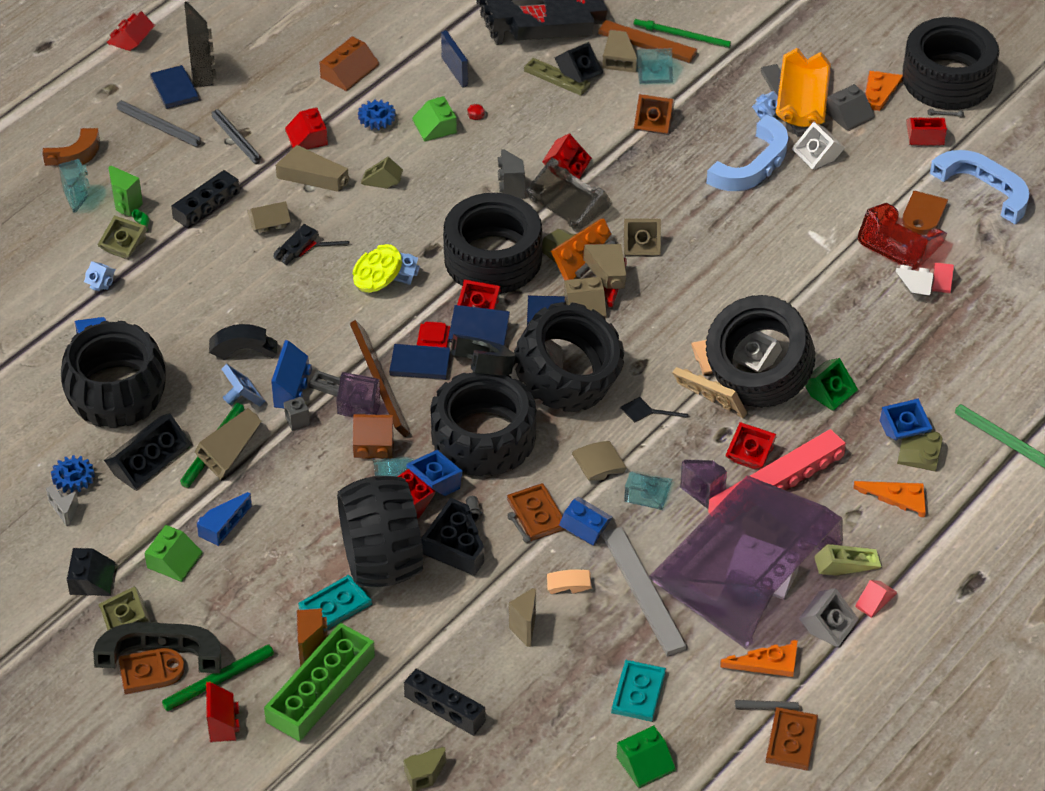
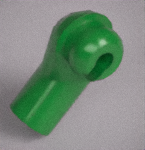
M135 209L132 212V217L137 223L146 226L148 231L149 216L139 209Z

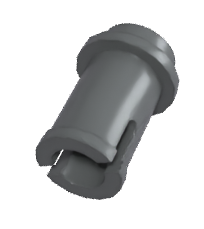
M469 496L466 498V504L470 508L472 519L477 521L482 515L478 505V498L476 496Z

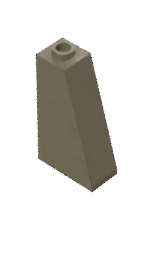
M298 145L276 164V176L281 180L337 192L349 182L348 168Z
M247 408L199 442L194 453L222 480L257 431L261 420L256 413Z

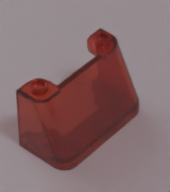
M888 203L867 209L858 232L859 243L900 265L912 266L911 270L921 267L946 239L947 232L938 228L930 230L927 236H922L898 224V210Z

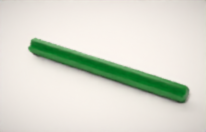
M236 403L218 429L245 410L244 405ZM198 456L180 479L181 485L186 488L191 486L206 465Z
M959 404L956 407L955 414L1045 468V454L966 406Z
M267 644L221 669L220 673H212L163 699V708L169 711L205 692L206 682L218 685L269 658L274 654L273 648Z

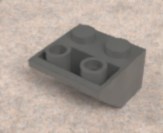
M501 149V157H498V168H501L498 170V181H502L499 182V192L525 199L524 160L505 149Z

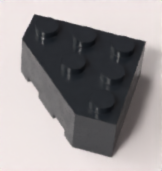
M450 498L421 538L423 555L475 576L484 564V545L480 540L475 521L472 519L468 504Z

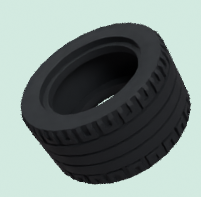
M940 17L927 20L915 27L908 36L902 71L903 84L915 99L934 108L960 110L978 105L993 90L999 58V45L995 37L985 27L968 19ZM949 59L962 62L968 66L948 67L933 61Z
M482 193L460 201L447 214L443 225L444 263L447 272L461 286H463L464 279L497 285L501 288L500 294L512 292L525 286L535 277L542 264V222L539 214L530 204L510 194ZM488 236L504 237L516 242L515 245L502 250H483L469 243Z
M768 295L747 296L725 307L710 325L708 335L706 336L705 348L708 363L717 381L722 386L736 391L743 405L763 408L783 404L796 396L811 378L813 368L815 367L814 362L816 361L813 340L800 313L785 300ZM760 330H774L789 338L788 351L783 360L774 368L762 373H747L733 366V355L736 347L751 333Z

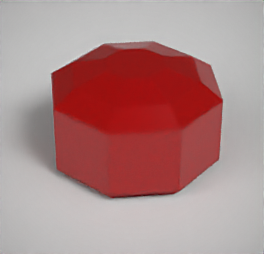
M473 104L468 107L467 115L470 119L479 120L485 115V110L482 105Z

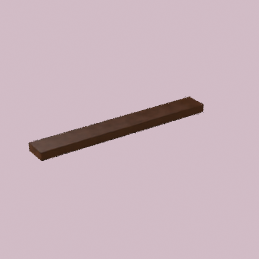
M354 320L350 323V326L389 415H393V425L403 437H406L411 433L365 329Z

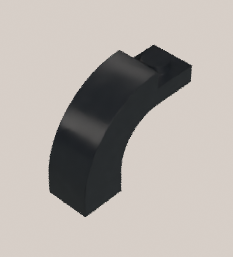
M237 324L219 330L209 339V353L225 360L234 351L253 349L273 359L277 355L278 341L266 336V329L263 327Z

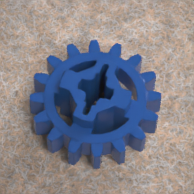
M374 99L373 102L368 100L367 105L362 104V108L358 109L360 124H364L365 128L370 126L371 130L374 127L380 130V127L386 129L387 125L391 126L392 121H395L396 112L394 106L389 105L388 101L383 103L382 99L380 101Z
M72 455L71 459L64 457L65 461L58 460V465H53V471H51L53 485H56L58 490L62 488L64 493L67 490L73 493L76 489L81 492L82 487L87 489L88 483H93L92 478L95 477L93 464L89 463V459L83 461V456H80L78 459L75 458V455Z

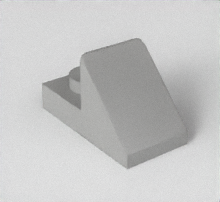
M54 485L47 487L49 503L64 524L69 526L79 504L77 492L64 496L61 491L56 490Z

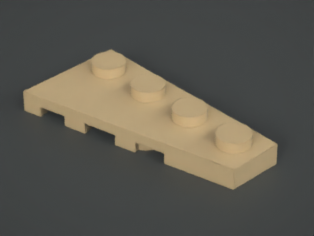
M676 367L672 372L677 383L696 394L701 392L707 400L713 403L717 400L728 411L734 409L737 411V416L741 418L746 416L747 411L736 391L722 386L717 381L707 380L702 375L697 376L687 369L682 370Z

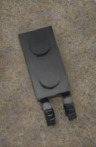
M303 224L281 247L274 251V259L279 260L282 258V263L288 265L289 262L297 258L318 237V231Z

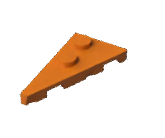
M854 481L853 488L860 493L866 495L869 492L878 496V500L897 506L905 511L907 508L918 512L919 517L925 518L923 483Z
M792 640L791 644L780 647L776 644L769 648L748 651L747 655L740 657L735 655L728 656L725 659H721L720 667L793 677L798 640Z

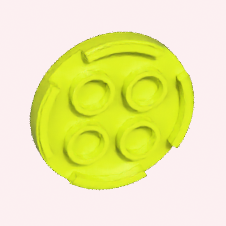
M389 244L379 245L368 254L364 253L355 264L352 272L355 286L367 293L386 287L395 279L401 269V253L396 247Z

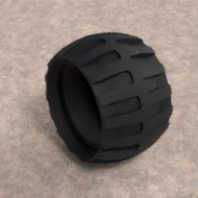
M119 320L118 322L103 321L100 324L85 327L82 332L74 335L70 344L67 345L61 366L62 388L69 404L83 420H88L98 427L118 428L126 425L128 427L141 419L147 418L150 412L158 406L166 383L164 358L155 340L148 332H144L140 326ZM111 367H130L139 370L136 374L126 379L114 382H98L88 379L94 373Z
M372 476L350 483L338 491L337 500L340 526L354 583L367 587L392 586L404 582L423 571L424 559L420 528L413 497L406 479L395 476Z

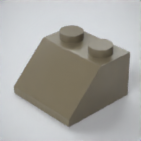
M286 201L247 210L253 230H258L259 233L269 231V227L276 226V229L285 228L287 223H291Z
M601 276L564 280L566 305H570L572 302L582 304L591 311L594 309L607 318Z

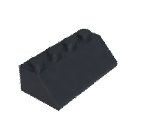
M171 413L159 416L104 459V462L115 477L135 490L192 444Z

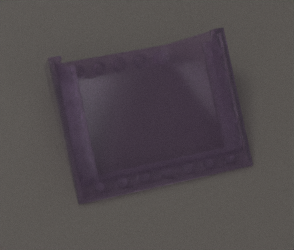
M747 475L651 573L649 579L747 649L753 642L752 637L770 596L816 547L822 550L827 544L843 545V519L826 506Z

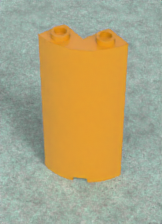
M797 47L783 55L776 114L789 124L810 127L813 122L819 125L825 122L831 63L822 52L807 59Z

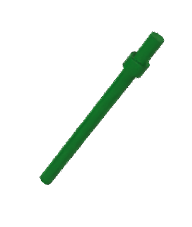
M634 19L633 25L644 27L649 31L657 30L728 48L731 46V41L656 24L655 21Z

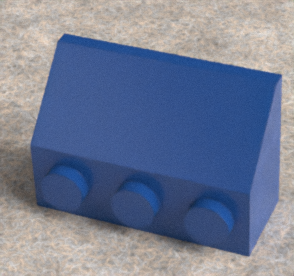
M289 340L284 341L271 381L275 408L284 409V402L301 396L303 398L302 391L307 387V375H311L312 364H309L308 355Z

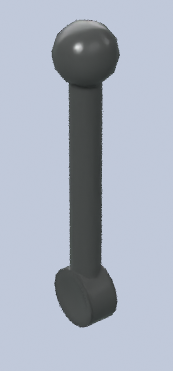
M928 109V115L930 116L934 114L964 116L963 111L948 112Z
M509 512L507 515L508 519L513 521L523 536V541L525 543L530 542V536L525 534L515 519V513Z

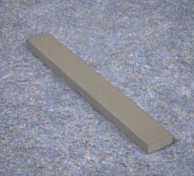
M622 527L603 532L604 541L666 656L685 651L686 645Z

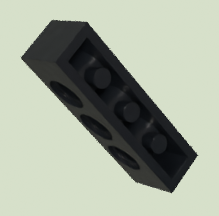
M225 170L221 171L171 205L173 219L188 229L239 194V179Z
M416 668L404 681L405 698L474 736L486 722L485 706Z

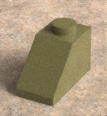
M388 156L367 169L360 183L366 186L388 189L401 181L403 169Z

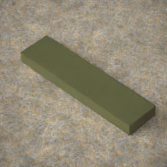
M532 58L524 66V72L580 96L590 87L589 81L585 80L579 83L562 74L559 68Z

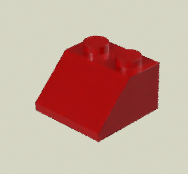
M317 107L300 111L285 127V132L292 148L298 145L308 150L328 145L327 129Z
M206 682V718L210 742L236 741V732H240L239 719H235V715L239 714V702H235L234 693L212 682Z

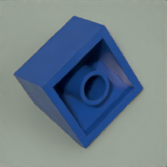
M919 398L882 407L879 421L886 436L892 439H902L933 430Z
M438 450L407 463L406 467L429 487L444 496L460 489L462 470Z
M577 497L572 500L565 510L559 526L589 544L594 545L613 517L581 497Z

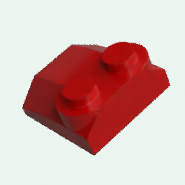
M464 279L457 305L495 310L499 302L501 288L497 285Z
M740 422L725 456L734 463L752 469H762L769 454L774 449V442L777 436L775 433Z

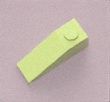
M827 544L814 556L819 574L836 576L881 568L876 549Z

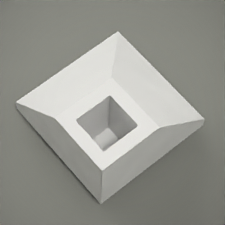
M906 265L896 268V273L911 293L930 295L933 273H930V269L919 268V271L911 270L912 266Z

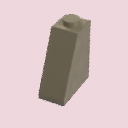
M609 31L603 53V69L636 73L637 56L627 32Z
M585 245L583 259L597 277L601 276L604 287L606 289H625L626 270L622 245Z

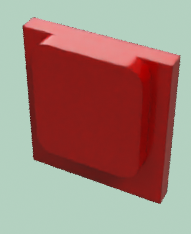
M429 321L420 324L417 345L447 347L450 326L442 322Z

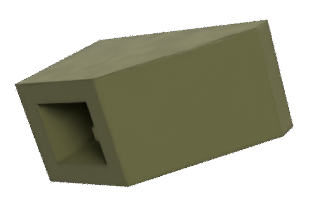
M445 747L434 748L428 752L411 755L403 759L404 773L412 791L433 786L446 763Z

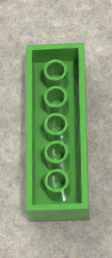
M339 623L264 707L266 723L300 742L375 657L374 641Z

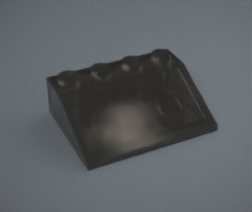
M188 1L184 2L193 87L214 86L213 79L217 77L216 68H212L215 65L214 55L210 54V52H214L213 42H209V39H212L211 28L208 29L207 21Z

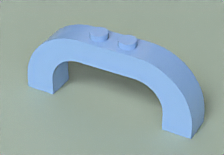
M766 114L757 123L756 137L768 142L770 145L745 167L734 168L717 161L707 170L706 184L725 191H743L760 184L766 177L771 175L776 167L781 165L786 156L788 133L784 125L774 117Z
M968 150L948 151L932 160L931 175L943 182L959 173L973 175L1008 196V199L1002 206L1001 216L1016 224L1024 217L1029 199V190L1023 179L1012 171L982 154Z

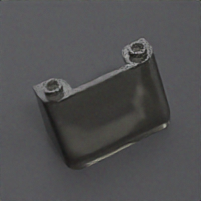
M551 158L526 189L529 200L536 205L537 203L541 204L566 220L568 225L574 230H577V228L581 230L607 211L613 203L603 189L599 187L592 188L570 174L568 169L560 168L559 162Z

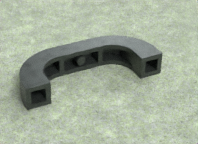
M453 334L450 353L454 356L472 358L471 370L476 373L491 375L512 374L516 357L515 353L501 344L488 340Z
M150 622L127 623L106 631L96 641L93 649L94 668H116L119 657L130 650L168 648L196 654L198 656L199 673H220L221 647L218 638L212 632L199 626Z

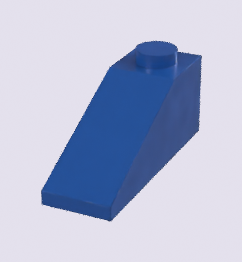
M246 492L208 510L197 522L198 537L219 546L252 507L251 493Z

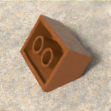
M352 36L319 62L320 78L348 91L379 66V62L365 42Z

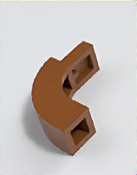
M81 128L79 139L70 146L43 148L44 165H61L62 170H68L88 163L95 157L100 147L98 128Z

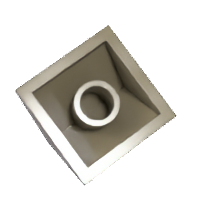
M624 219V255H661V219Z
M533 588L509 602V629L527 647H531L536 618V589Z

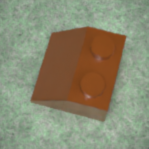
M639 94L634 129L668 134L673 118L675 100Z
M353 414L354 458L393 459V415Z
M322 608L297 610L300 667L328 637L327 617L322 616Z

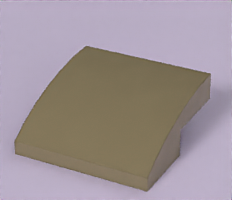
M610 441L589 444L572 452L573 457L588 481L605 480L607 474L624 473L627 468Z

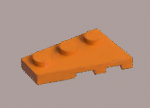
M869 71L865 94L872 110L881 111L889 100L891 93H894L897 85L903 81V75Z

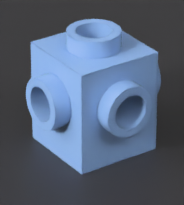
M774 91L762 94L756 98L757 102L752 108L760 119L766 114L772 117L777 115L778 96Z
M401 253L402 266L394 280L411 285L413 275L417 276L420 265H417L418 257Z
M91 261L90 267L86 271L84 282L90 284L89 288L93 290H108L113 282V275L116 269L100 262Z

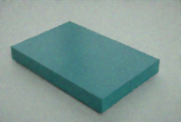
M347 575L299 602L298 608L300 610L322 608V616L327 617V629H330L371 606L372 599L359 585L354 583L350 575Z
M625 660L611 713L653 722L666 668Z

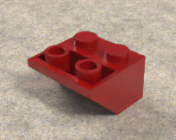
M142 10L137 14L132 13L127 20L123 19L118 24V29H114L109 34L110 39L107 43L111 46L130 51L141 43L155 25Z
M908 118L906 120L909 145L945 144L947 131L945 118Z
M568 133L555 140L542 162L552 174L578 181L592 157Z
M408 469L397 477L406 479L413 497L418 519L435 495V490Z

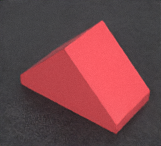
M934 263L932 291L951 293L954 265Z
M870 580L855 607L872 618L897 594V591L882 581Z

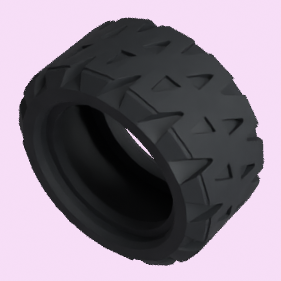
M564 302L550 304L548 309L544 307L539 310L527 325L514 350L515 363H518L515 371L519 381L524 382L528 391L532 393L535 399L543 401V405L552 409L563 408L564 412H577L581 409L587 410L595 406L604 398L621 373L624 365L623 343L619 341V334L612 323L609 324L605 317L596 310L592 309L591 311L585 305L574 302L570 303V305H565ZM560 339L575 344L589 358L593 373L578 375L563 370L548 355L545 341Z
M474 371L467 374L462 373L452 377L451 382H445L437 390V396H434L430 407L431 437L434 450L441 452L458 468L467 472L468 475L482 477L490 474L491 476L504 474L508 469L513 470L521 465L525 458L530 456L536 440V403L532 393L518 379H512L510 375H491ZM481 412L495 413L511 422L500 431L486 434L472 433L456 424L467 415Z

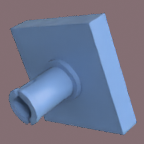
M228 364L221 369L233 385V388L223 396V399L232 406L241 395L259 407L265 402L247 376Z

